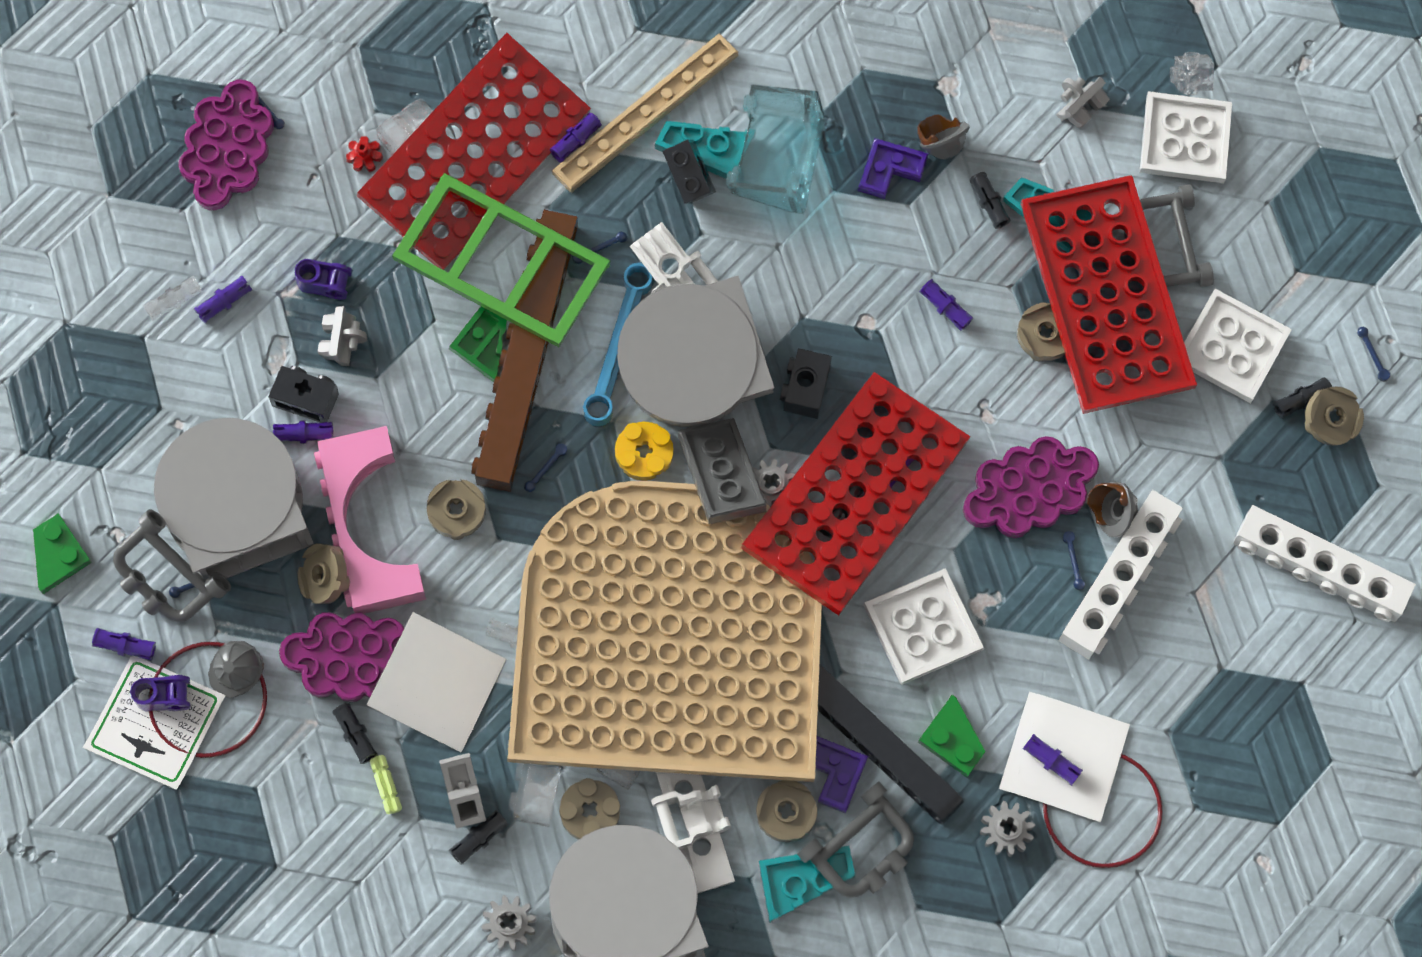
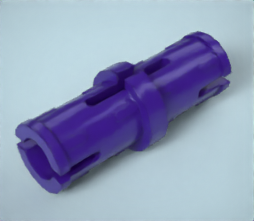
M588 113L574 128L570 127L566 131L567 134L549 149L551 155L558 162H563L574 150L582 147L588 137L602 126L601 121L593 113Z
M242 275L224 289L214 291V296L194 308L203 323H206L222 310H229L232 307V303L252 291Z
M933 279L926 282L919 291L937 308L936 311L940 315L943 314L960 331L964 330L973 320V317L956 302V298L953 295L947 294Z
M306 420L294 424H273V434L281 442L300 441V444H307V441L334 438L332 435L334 434L333 422L306 423Z
M96 628L92 639V647L112 650L124 657L127 654L151 661L155 654L156 642L138 639L126 632L119 634Z
M1033 734L1023 747L1024 751H1027L1044 764V769L1047 771L1051 769L1071 786L1083 771L1062 756L1061 750L1058 748L1054 750L1038 738L1036 734Z

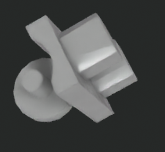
M1081 77L1076 81L1067 78L1062 83V88L1065 92L1060 96L1061 99L1065 102L1070 98L1072 100L1057 114L1061 121L1068 118L1071 123L1079 128L1085 125L1092 117L1083 107L1086 102L1097 111L1110 100L1102 89L1106 82L1101 77L1095 82H1089L1083 89L1081 87L1085 84V81Z
M341 306L335 308V313L323 315V330L326 333H332L331 340H321L319 342L318 354L324 359L335 360L341 366H349L351 351L357 350L358 343L366 342L367 333L360 330V322L356 321V317L347 313L346 308Z

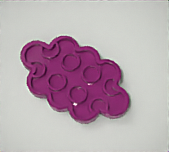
M234 80L224 87L221 97L202 99L194 109L196 123L187 129L184 136L188 150L181 155L178 167L182 177L187 182L194 184L193 193L195 199L206 210H219L229 203L233 192L245 193L252 190L259 181L257 166L262 164L269 154L266 139L274 130V121L270 111L259 105L257 89L247 80Z
M1048 436L1035 440L1029 449L1021 446L1012 447L1007 450L1003 460L992 459L980 465L975 478L977 489L968 494L964 501V517L971 525L978 528H986L996 524L1002 534L1011 538L1023 537L1029 533L1032 526L1039 528L1051 527L1056 523L1060 514L1071 515L1082 509L1087 499L1085 485L1091 482L1098 472V458L1092 450L1086 447L1077 446L1066 450L1059 440Z
M321 613L312 619L307 633H293L281 642L279 657L288 670L302 673V683L306 691L312 696L321 698L336 693L340 699L349 703L357 702L365 696L370 699L404 631V627L393 618H381L373 622L371 618L362 613H353L345 619L334 613Z

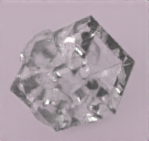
M1187 52L1183 56H1175L1174 66L1170 67L1171 83L1175 84L1179 92L1186 95H1195L1199 91L1213 90L1214 62L1208 54L1200 55L1197 52Z

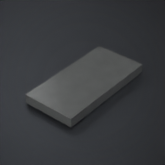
M734 418L678 430V438L708 524L766 512L763 494Z

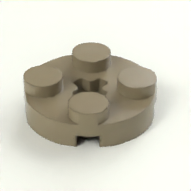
M1039 303L1028 308L1017 326V339L1021 348L1033 360L1039 362L1055 360L1065 355L1050 303ZM1041 326H1045L1046 329L1052 328L1053 332L1050 338L1040 335Z
M1329 387L1317 390L1306 407V431L1312 434L1316 440L1326 445H1341L1350 439H1354L1361 431L1364 422L1363 408H1359V404L1356 401L1358 399L1357 396L1344 387ZM1335 408L1337 409L1336 414L1340 416V419L1332 423L1329 414Z
M460 479L461 481L446 480L439 483L430 492L427 500L426 510L431 526L439 534L450 537L453 540H460L478 530L486 515L482 492L470 481ZM451 503L455 505L462 503V513L459 515L450 514L451 508L449 505Z
M315 544L304 552L302 558H306L304 566L298 568V585L302 595L305 598L311 599L312 603L330 604L338 599L341 592L348 590L350 584L343 550L338 546Z
M591 778L583 779L571 785L563 794L560 802L559 813L563 827L571 836L579 840L595 830L618 825L620 803L615 791L606 783ZM585 804H596L595 810L598 814L595 817L593 815H589L587 818L584 817L583 806Z
M789 780L778 781V783L764 789L759 796L756 806L758 825L767 836L776 841H800L812 830L817 818L816 801L809 789L803 784ZM786 803L791 804V810L795 812V815L789 816L787 819L782 818V813L778 811V808L785 807Z

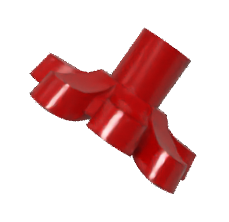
M362 136L359 143L353 140L350 141L348 148L351 152L346 154V161L348 163L354 162L353 169L355 171H361L363 166L366 167L368 172L374 171L376 169L374 161L381 162L383 159V154L378 151L381 145L377 141L369 143L367 136Z

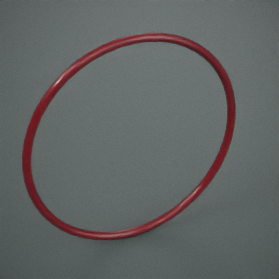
M200 642L186 646L164 661L154 678H157L162 669L173 659L186 651L204 646L221 647L225 643ZM262 674L260 676L263 694L262 708L256 724L248 735L230 748L214 753H196L195 757L210 758L225 755L242 746L253 736L262 722L267 705V688ZM149 689L148 699H150L153 694V690ZM149 711L152 725L158 735L172 748L189 753L175 746L162 734L156 724L153 711Z
M1123 754L1120 756L1121 759L1133 764L1146 776L1152 785L1158 804V818L1154 833L1143 849L1134 856L1116 863H1095L1076 856L1056 837L1049 821L1048 806L1043 803L1044 820L1052 839L1064 853L1082 864L1098 868H1113L1131 863L1151 847L1159 833L1163 811L1161 796L1156 783L1138 762Z

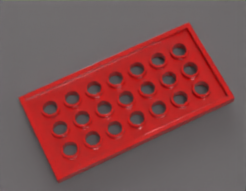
M506 32L357 192L356 196L402 237L405 236L415 220L411 214V208L415 205L424 206L431 195L430 187L437 185L444 173L451 176L448 171L451 165H459L464 171V176L457 180L468 186L480 184L485 189V195L505 204L551 154L549 149L567 134L566 131L570 127L574 128L591 108ZM505 66L514 68L516 77L514 79H506L502 75L501 69ZM526 85L534 86L537 90V96L535 98L526 97L523 94L522 88ZM493 86L498 92V97L495 99L486 98L483 94V88ZM547 104L555 105L558 109V116H547L544 112V106ZM507 105L516 106L519 110V116L509 118L504 112V107ZM475 106L479 110V117L476 119L468 118L464 113V108ZM488 125H496L501 131V136L498 138L489 137L486 133V127ZM526 125H537L540 129V135L538 137L529 136L525 130ZM448 126L458 127L461 131V137L458 139L449 138L446 134V128ZM510 144L519 145L522 149V155L519 157L510 156L507 152V146ZM470 145L479 146L482 149V156L472 158L467 152V147ZM438 146L442 150V157L439 159L430 158L427 154V148ZM491 164H499L503 168V176L493 177L489 173V166ZM411 166H419L424 172L423 178L418 180L411 178L408 174V169ZM393 186H399L404 190L405 197L401 200H395L390 196L389 189ZM449 191L414 247L436 267L445 270L463 250L487 210ZM455 204L463 205L467 211L466 216L463 218L455 217L451 212V207ZM437 224L444 225L448 230V236L437 238L433 234V226Z
M1132 175L1022 199L1021 207L1083 414L1195 389L1197 382ZM1109 203L1115 204L1119 208V213L1115 215L1108 214L1104 206ZM1082 209L1087 210L1091 213L1092 218L1088 221L1080 220L1076 212ZM1051 216H1060L1064 220V225L1055 227L1050 224L1049 218ZM1121 229L1126 232L1127 238L1122 241L1116 240L1112 235V231ZM1088 235L1096 236L1100 244L1095 247L1088 246L1084 238ZM1061 241L1068 242L1072 250L1068 253L1060 252L1056 244ZM1123 255L1133 257L1135 265L1130 267L1124 266L1120 262V257ZM1096 261L1104 262L1108 270L1104 273H1098L1093 269L1092 264ZM1069 267L1076 268L1080 276L1076 279H1070L1065 275L1064 270ZM1131 281L1141 283L1143 291L1139 293L1132 292L1128 288V283ZM1104 287H1109L1114 290L1116 296L1112 299H1106L1101 295L1100 290ZM1078 293L1083 294L1087 297L1088 303L1077 305L1074 303L1072 296ZM1140 307L1149 309L1151 317L1149 319L1139 318L1136 314V309ZM1113 313L1119 314L1123 318L1124 323L1118 326L1113 325L1109 322L1108 316ZM1091 320L1095 324L1096 329L1092 332L1084 331L1080 326V322ZM1146 334H1155L1159 338L1160 343L1155 346L1148 345L1144 340V336ZM1126 340L1131 344L1132 349L1128 352H1122L1117 348L1116 342ZM1092 346L1100 347L1103 350L1104 356L1093 358L1089 355L1088 349ZM1162 360L1167 364L1168 370L1157 372L1154 370L1152 362ZM1129 366L1138 369L1140 376L1136 379L1128 378L1124 373V369ZM1106 373L1111 377L1112 383L1101 385L1098 383L1096 375Z
M874 372L745 539L741 549L839 616L968 443L971 436ZM876 406H884L889 411V415L880 417L875 414L874 408ZM907 422L913 427V431L903 433L899 430L898 424ZM860 427H867L872 431L873 436L863 438L858 434L857 430ZM925 438L933 439L937 443V448H925L922 440ZM885 443H891L896 447L897 452L895 454H886L881 446ZM845 448L853 449L857 457L852 460L846 459L842 456L841 451ZM908 459L917 460L921 464V469L918 471L910 470L906 466V461ZM871 464L876 465L880 468L881 474L871 476L866 472L865 467ZM827 470H835L840 474L841 478L837 481H830L826 478L825 472ZM900 481L904 484L905 491L900 493L893 491L890 488V483ZM859 486L864 490L865 495L860 498L853 497L849 492V488ZM812 491L820 492L824 500L820 503H814L809 499L808 494ZM879 502L884 503L888 506L889 512L887 514H879L874 510L873 505ZM835 508H843L847 511L848 518L843 520L837 519L832 511ZM795 513H802L806 516L808 522L803 525L795 524L791 516ZM866 524L871 527L873 534L862 536L857 531V527ZM827 530L830 532L832 539L827 542L820 541L816 536V532ZM778 535H785L790 539L791 544L787 547H780L776 544L774 538ZM845 546L852 547L856 551V556L850 559L845 558L841 554L840 549ZM810 552L814 555L815 562L805 564L800 560L799 554ZM829 568L838 571L840 578L836 581H830L824 576V571Z

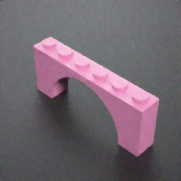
M387 426L317 441L319 452H314L318 470L323 469L325 479L320 480L321 489L324 497L329 496L331 506L326 507L329 524L335 523L337 534L332 535L333 545L343 550L347 576L350 579L349 589L344 592L347 608L353 607L355 613L366 614L426 600L418 564L393 565L378 561L359 549L347 530V509L356 488L372 472L388 464L395 463Z

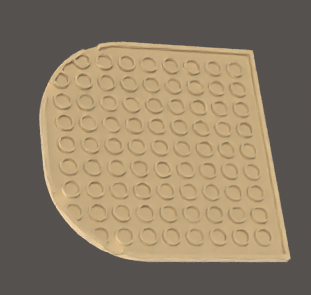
M628 481L614 483L611 487L595 492L589 491L574 499L556 513L541 530L540 536L528 554L523 572L507 761L510 763L814 782L822 604L741 549L742 543L766 512L708 524L695 484ZM766 504V512H767L768 509L770 508V506H769L768 504ZM778 535L774 538L776 544L780 547H787L791 544L790 539L785 535ZM809 552L799 554V558L803 563H813Z

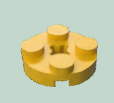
M652 422L630 423L616 440L615 457L617 463H619L623 472L633 479L641 481L652 480L663 471L665 472L673 460L674 447L670 434L658 424ZM642 445H648L649 449L653 450V452L647 453L646 457H640V452L636 451V449L642 447Z

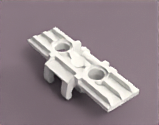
M662 222L630 245V248L658 283V286L652 290L651 294L673 285L695 284L685 272V269L692 265L706 285L718 282L700 258L702 256L701 253L696 251L688 256ZM668 258L675 259L679 264L677 272L674 274L665 273L662 270L664 260Z
M656 772L663 795L651 799L652 805L657 808L665 837L679 848L689 862L696 880L697 894L734 883L735 879L720 833L727 831L731 825L729 818L724 817L718 800L721 795L718 785L712 786L711 789L706 791L702 775ZM680 782H687L692 786L693 791L682 795L676 792L675 786ZM675 803L679 805L689 836L682 840H679L669 805ZM699 839L708 841L711 846L709 853L704 856L697 855L693 851V844Z

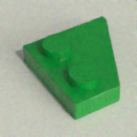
M480 306L451 343L449 350L494 382L498 373L507 320Z
M59 513L33 529L38 588L42 594L50 591L92 563Z
M951 695L918 740L919 744L965 777L970 775L986 752L954 695Z

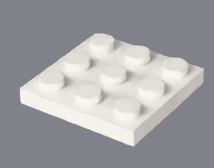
M1148 92L1140 173L1224 183L1227 173L1232 102Z
M1214 289L1184 344L1193 373L1251 404L1292 329Z
M946 568L864 603L866 612L901 685L983 651L984 647Z

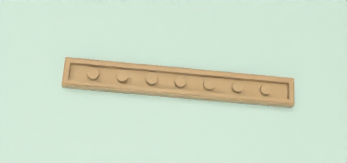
M719 33L590 138L582 147H579L552 170V174L572 193L737 58L738 51Z

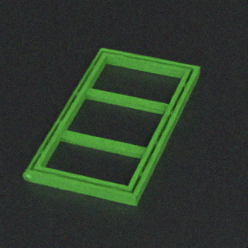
M445 173L441 176L440 181L392 255L393 260L557 347L561 346L611 262L609 259ZM452 191L486 209L487 212L450 271L446 272L410 252L448 192ZM497 216L543 239L505 303L459 279ZM553 245L593 266L555 329L515 308Z

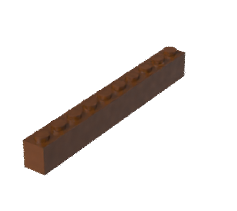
M543 210L542 218L536 219V222L575 242L578 230L577 216ZM536 237L535 245L530 244L527 261L530 262L543 239ZM553 245L515 308L553 328L571 254ZM509 323L506 340H510L508 349H503L500 357L499 366L503 367L501 376H496L493 384L492 393L496 394L494 403L488 404L485 419L489 420L487 430L481 431L478 447H482L479 458H474L471 474L475 475L477 485L507 492L512 490L549 344L544 339L513 323Z

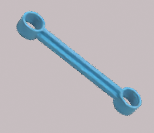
M642 263L631 264L624 272V286L626 288L624 299L595 392L586 398L583 405L584 417L593 426H604L613 416V405L610 399L619 373L617 354L620 333L629 314L641 302L642 295L647 294L653 285V277ZM635 272H642L647 275L649 280L646 285L635 287L628 282V277ZM594 402H603L607 405L609 411L604 417L595 418L589 415L588 407Z

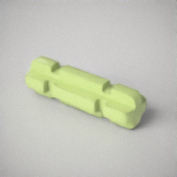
M379 755L371 758L370 765L373 773H376L374 777L380 796L385 800L383 805L386 813L389 815L401 811L402 806L399 797H396L397 791L391 772L387 770L389 766L385 756Z

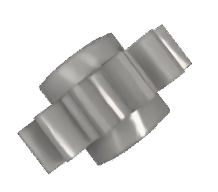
M776 459L772 460L771 466H767L761 460L760 470L753 467L765 503L770 507L795 476V473L786 474L788 469L787 463L783 464L781 468L777 467ZM766 483H776V487L771 486L769 489L766 488Z
M1003 801L1000 811L995 806H991L989 813L992 817L983 816L981 819L982 823L988 825V827L982 828L980 835L989 836L985 847H989L992 844L997 846L995 855H999L1003 849H1006L1007 855L1012 857L1014 847L1018 851L1024 852L1026 847L1022 841L1031 842L1034 838L1027 831L1032 830L1035 824L1032 822L1026 823L1025 821L1030 812L1018 813L1019 803H1016L1012 809H1008L1006 801ZM1005 823L1011 825L1009 835L1003 833Z
M503 895L502 905L498 906L496 902L491 901L490 904L494 911L492 913L483 912V917L489 920L490 923H485L481 927L485 932L492 931L487 937L488 943H492L497 939L499 940L498 949L500 951L508 943L514 952L516 950V942L520 941L521 944L528 945L525 934L535 935L536 933L534 928L528 926V924L534 923L537 920L534 915H526L531 909L530 904L520 907L519 896L514 898L513 903H509L506 895ZM506 917L509 920L517 919L514 921L515 928L510 929L506 927L503 929V919Z

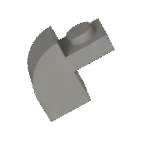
M466 753L439 760L456 829L486 821L470 754Z

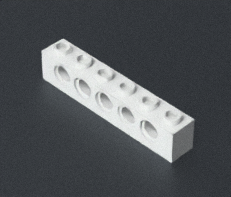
M1152 489L1133 519L1129 530L1123 535L1063 631L1059 642L1088 660L1094 652L1097 654L1101 653L1109 640L1104 637L1105 633L1109 628L1116 629L1124 616L1119 613L1123 604L1130 606L1138 593L1134 589L1138 580L1145 582L1153 569L1149 562L1153 556L1160 558L1168 545L1164 541L1167 533L1170 532L1174 535L1183 519L1178 517L1183 509L1181 506ZM1153 523L1157 525L1160 532H1150L1146 524ZM1131 548H1141L1145 552V556H1135ZM1116 572H1127L1130 576V580H1120L1117 577ZM1105 594L1112 596L1116 604H1105L1101 596ZM1091 618L1097 620L1101 628L1097 630L1091 629L1087 625L1086 620Z
M1254 505L1247 512L1233 541V544L1237 545L1238 549L1243 553L1257 555L1265 559V562L1274 568H1284L1292 572L1296 579L1304 582H1313L1319 585L1323 592L1330 595L1337 594L1347 599L1346 601L1356 608L1364 607L1374 612L1378 619L1386 622L1392 621L1395 623L1403 614L1416 585ZM1262 535L1271 536L1275 544H1266L1262 539ZM1289 548L1298 549L1302 558L1293 557L1289 552ZM1316 561L1326 563L1329 571L1320 570L1316 565ZM1343 575H1351L1355 579L1356 584H1348L1344 580ZM1371 587L1378 588L1382 592L1383 598L1375 597L1371 592Z

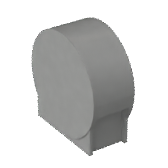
M739 276L706 286L680 284L660 289L643 299L629 314L623 325L617 354L621 377L634 402L645 413L660 422L677 427H695L713 423L731 413L740 403L774 393L772 378Z
M238 418L213 419L186 430L165 451L155 475V502L171 536L186 553L193 573L198 572L206 580L214 572H218L227 579L314 545L302 515V486L292 459L283 443L266 428L254 422Z
M608 826L583 836L561 857L552 876L549 902L554 936L565 957H706L703 949L709 946L696 913L697 886L694 873L684 854L666 837L639 826Z

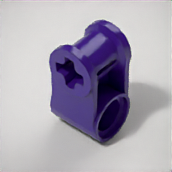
M304 259L298 262L295 267V278L297 286L302 292L343 300L347 298L348 293L345 289L348 277L352 275L353 270L349 266L340 263ZM305 273L315 274V277L310 280L302 278Z
M171 675L157 678H141L132 684L130 695L137 707L142 711L190 709V702L187 701V685L190 684V677ZM143 690H153V695L150 699L145 701L139 700V694Z

